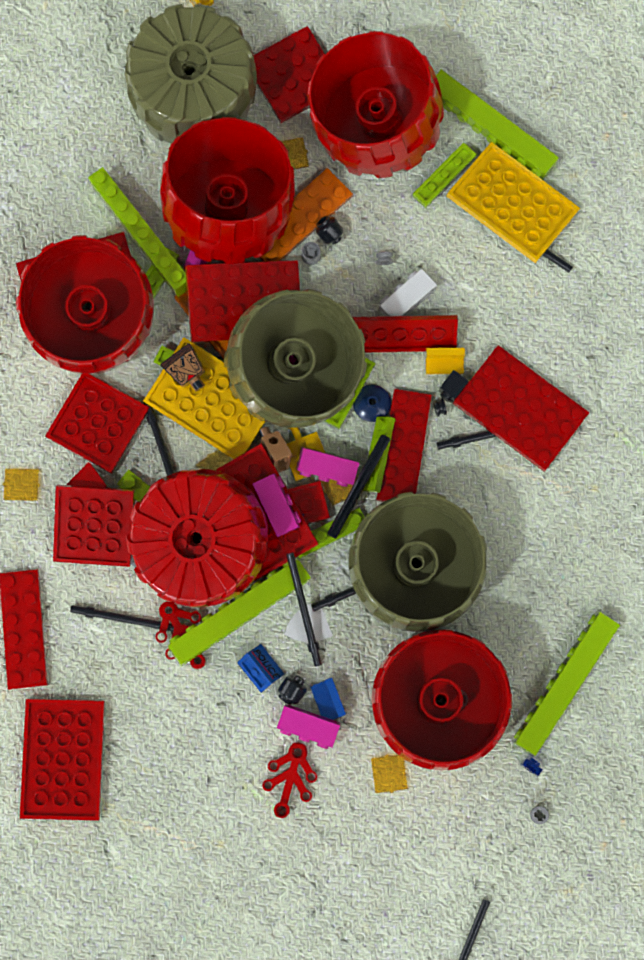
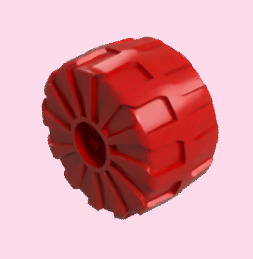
M370 31L369 33L349 36L339 41L326 54H323L317 62L316 69L307 87V99L310 106L312 125L320 143L333 161L338 160L345 165L349 173L361 176L362 173L371 174L377 178L392 177L393 172L402 169L410 170L422 162V156L425 152L435 147L441 134L439 124L444 117L442 93L436 74L427 56L422 55L413 42L403 36L398 37L383 31Z
M222 117L198 122L174 139L169 147L167 161L163 163L160 199L163 220L169 223L173 233V240L180 247L186 246L194 252L198 259L211 262L214 259L233 265L244 263L246 258L252 256L259 258L273 248L274 241L284 235L294 203L295 174L294 168L290 164L289 152L282 141H279L265 127L234 117Z
M74 235L72 239L63 240L55 244L52 242L41 249L42 252L30 265H26L21 274L22 282L19 296L16 297V311L19 315L22 330L31 346L51 364L74 373H105L124 362L130 361L139 352V348L150 334L154 315L152 288L140 264L114 242L89 238L87 235ZM85 303L92 304V309L88 312L83 311Z
M198 468L187 469L163 477L150 486L145 496L136 502L130 514L132 525L130 534L126 535V546L136 564L134 571L141 582L148 583L157 592L158 597L168 602L190 607H208L226 602L242 593L255 580L268 557V528H270L267 515L264 514L261 505L256 499V495L243 483L220 471ZM196 532L200 533L202 537L200 543H196L193 540V535Z
M444 629L425 631L413 635L398 644L386 656L378 669L372 688V711L376 726L388 746L401 758L416 766L431 770H453L473 764L495 747L506 730L513 701L506 674L507 671L501 660H498L494 653L485 646V643L475 637ZM461 690L464 691L468 697V702L464 708H462L464 698L462 696ZM437 695H443L446 698L445 705L439 706L436 703Z

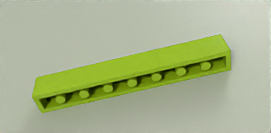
M441 69L436 77L442 93L443 108L448 112L452 111L461 122L472 126L471 128L477 134L481 133L489 143L493 142L544 180L557 164L559 157Z
M102 167L89 176L88 180L93 189L176 296L179 297L187 291L186 273L106 170Z
M297 559L296 564L303 586L310 581L311 577ZM288 562L282 565L283 569L279 572L274 570L266 576L268 579L261 583L259 580L251 586L252 590L246 594L243 591L234 597L235 601L231 604L226 602L218 608L219 612L216 614L210 613L202 618L203 622L198 626L193 624L186 629L187 633L183 636L176 635L169 640L171 644L168 645V649L180 667L294 592L295 588Z
M601 612L591 616L587 623L590 626L586 631L582 630L577 638L579 643L576 647L572 646L567 653L568 660L565 664L562 662L557 668V677L555 680L551 678L545 688L548 691L544 696H539L535 702L537 706L535 711L528 713L524 720L526 722L523 729L519 728L514 735L516 739L514 744L532 756L537 755L620 626V624Z

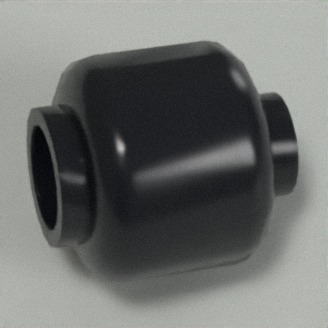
M324 216L316 223V233L323 243L336 244L341 240L343 227L335 217Z
M298 675L295 677L287 676L278 687L279 698L289 705L292 703L298 704L307 692V688L304 685L305 680Z

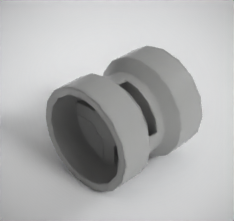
M308 242L302 247V259L307 265L317 264L320 260V247L315 242Z

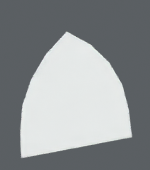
M319 600L307 605L316 641L333 636L323 610L313 611L311 604ZM299 610L288 623L284 635L294 640L308 642L302 615Z

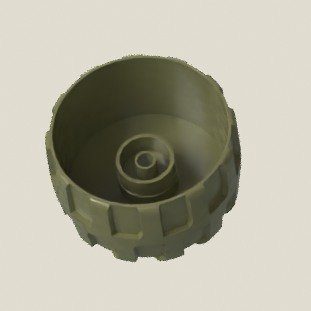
M182 4L167 7L164 13L155 18L149 16L141 23L140 32L134 41H129L126 49L127 62L124 72L127 94L138 119L142 120L150 133L160 141L164 140L172 143L176 137L201 121L222 117L247 120V113L250 105L254 103L256 94V64L250 44L244 39L241 27L232 18L222 17L216 13L215 8L198 4L194 7H183ZM189 71L194 72L192 73V75H186V73Z
M287 289L268 295L250 306L238 319L230 333L227 351L224 354V367H227L230 379L229 388L236 399L239 398L247 407L248 412L260 421H266L287 428L307 427L323 422L338 413L354 398V392L360 380L365 376L367 363L365 362V338L362 329L358 328L354 319L349 314L350 311L341 302H335L322 295L320 291L306 289L304 291ZM290 355L296 357V365H292L289 362Z
M412 492L401 493L381 503L369 512L353 536L349 550L348 568L353 590L370 614L382 623L410 632L438 629L462 616L478 597L487 574V545L484 536L480 535L472 521L473 516L465 508L461 509L454 503L446 500V496L438 493H432L431 495L413 494ZM413 559H419L421 561V567L414 568L411 564V561Z

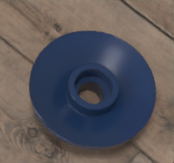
M366 385L359 393L353 407L356 414L362 420L376 422V417H386L389 413L391 399L384 388L378 385ZM374 399L376 403L374 405L369 404V400Z

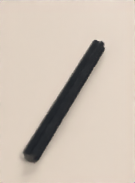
M382 434L327 532L330 537L336 539L389 444L390 438Z

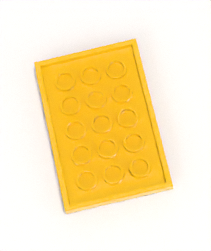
M493 142L485 148L446 195V197L535 264L580 210V207Z
M183 337L173 354L190 343L205 369V373L200 376L205 386L197 392L190 384L184 388L163 369L143 402L232 459H235L247 452L266 421H260L252 416L241 400L234 397L229 388L230 379L227 367H224V362Z

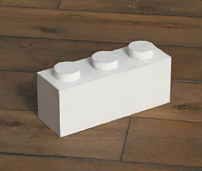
M423 269L418 272L414 271L409 275L408 281L405 284L400 283L390 297L386 295L380 301L379 311L384 316H407L436 290L437 284Z

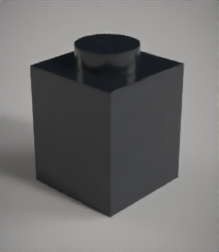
M453 370L440 386L438 392L441 393L440 396L444 400L454 402L469 381Z

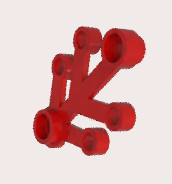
M163 602L159 607V615L162 617L159 632L155 636L156 641L164 643L167 640L166 631L169 622L174 627L172 638L176 635L183 636L187 633L186 629L190 626L181 624L177 617L188 619L191 623L197 624L201 620L200 613L179 610L174 602ZM167 607L172 608L171 614L165 612ZM197 614L199 616V619L197 621H193L191 618L192 615ZM164 634L165 639L162 641L159 640L158 635ZM167 649L165 652L166 658L168 660L175 659L174 657H169L167 655L168 651H170L169 649ZM202 654L197 656L202 661L200 664H195L194 659L190 661L192 668L198 670L204 667L206 660Z
M299 742L293 743L289 747L288 754L268 763V769L271 772L278 771L280 766L291 761L290 768L271 780H265L262 784L265 791H271L274 786L286 780L280 803H277L274 807V813L278 818H285L290 812L287 804L293 783H295L299 790L302 801L309 802L312 799V793L306 789L297 772L299 763L306 773V780L308 782H315L317 774L312 771L306 760L308 754L306 746ZM295 749H301L302 754L300 756H295ZM272 762L277 764L276 770L270 768ZM309 773L315 774V779L313 781H310L308 779ZM267 781L272 783L271 789L265 788L264 785ZM304 792L310 794L308 800L303 799L302 795ZM280 806L285 807L286 811L284 814L278 812Z

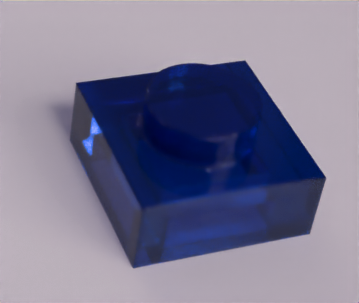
M524 758L520 764L535 776H539L543 770L539 767L540 763L533 758L529 760Z

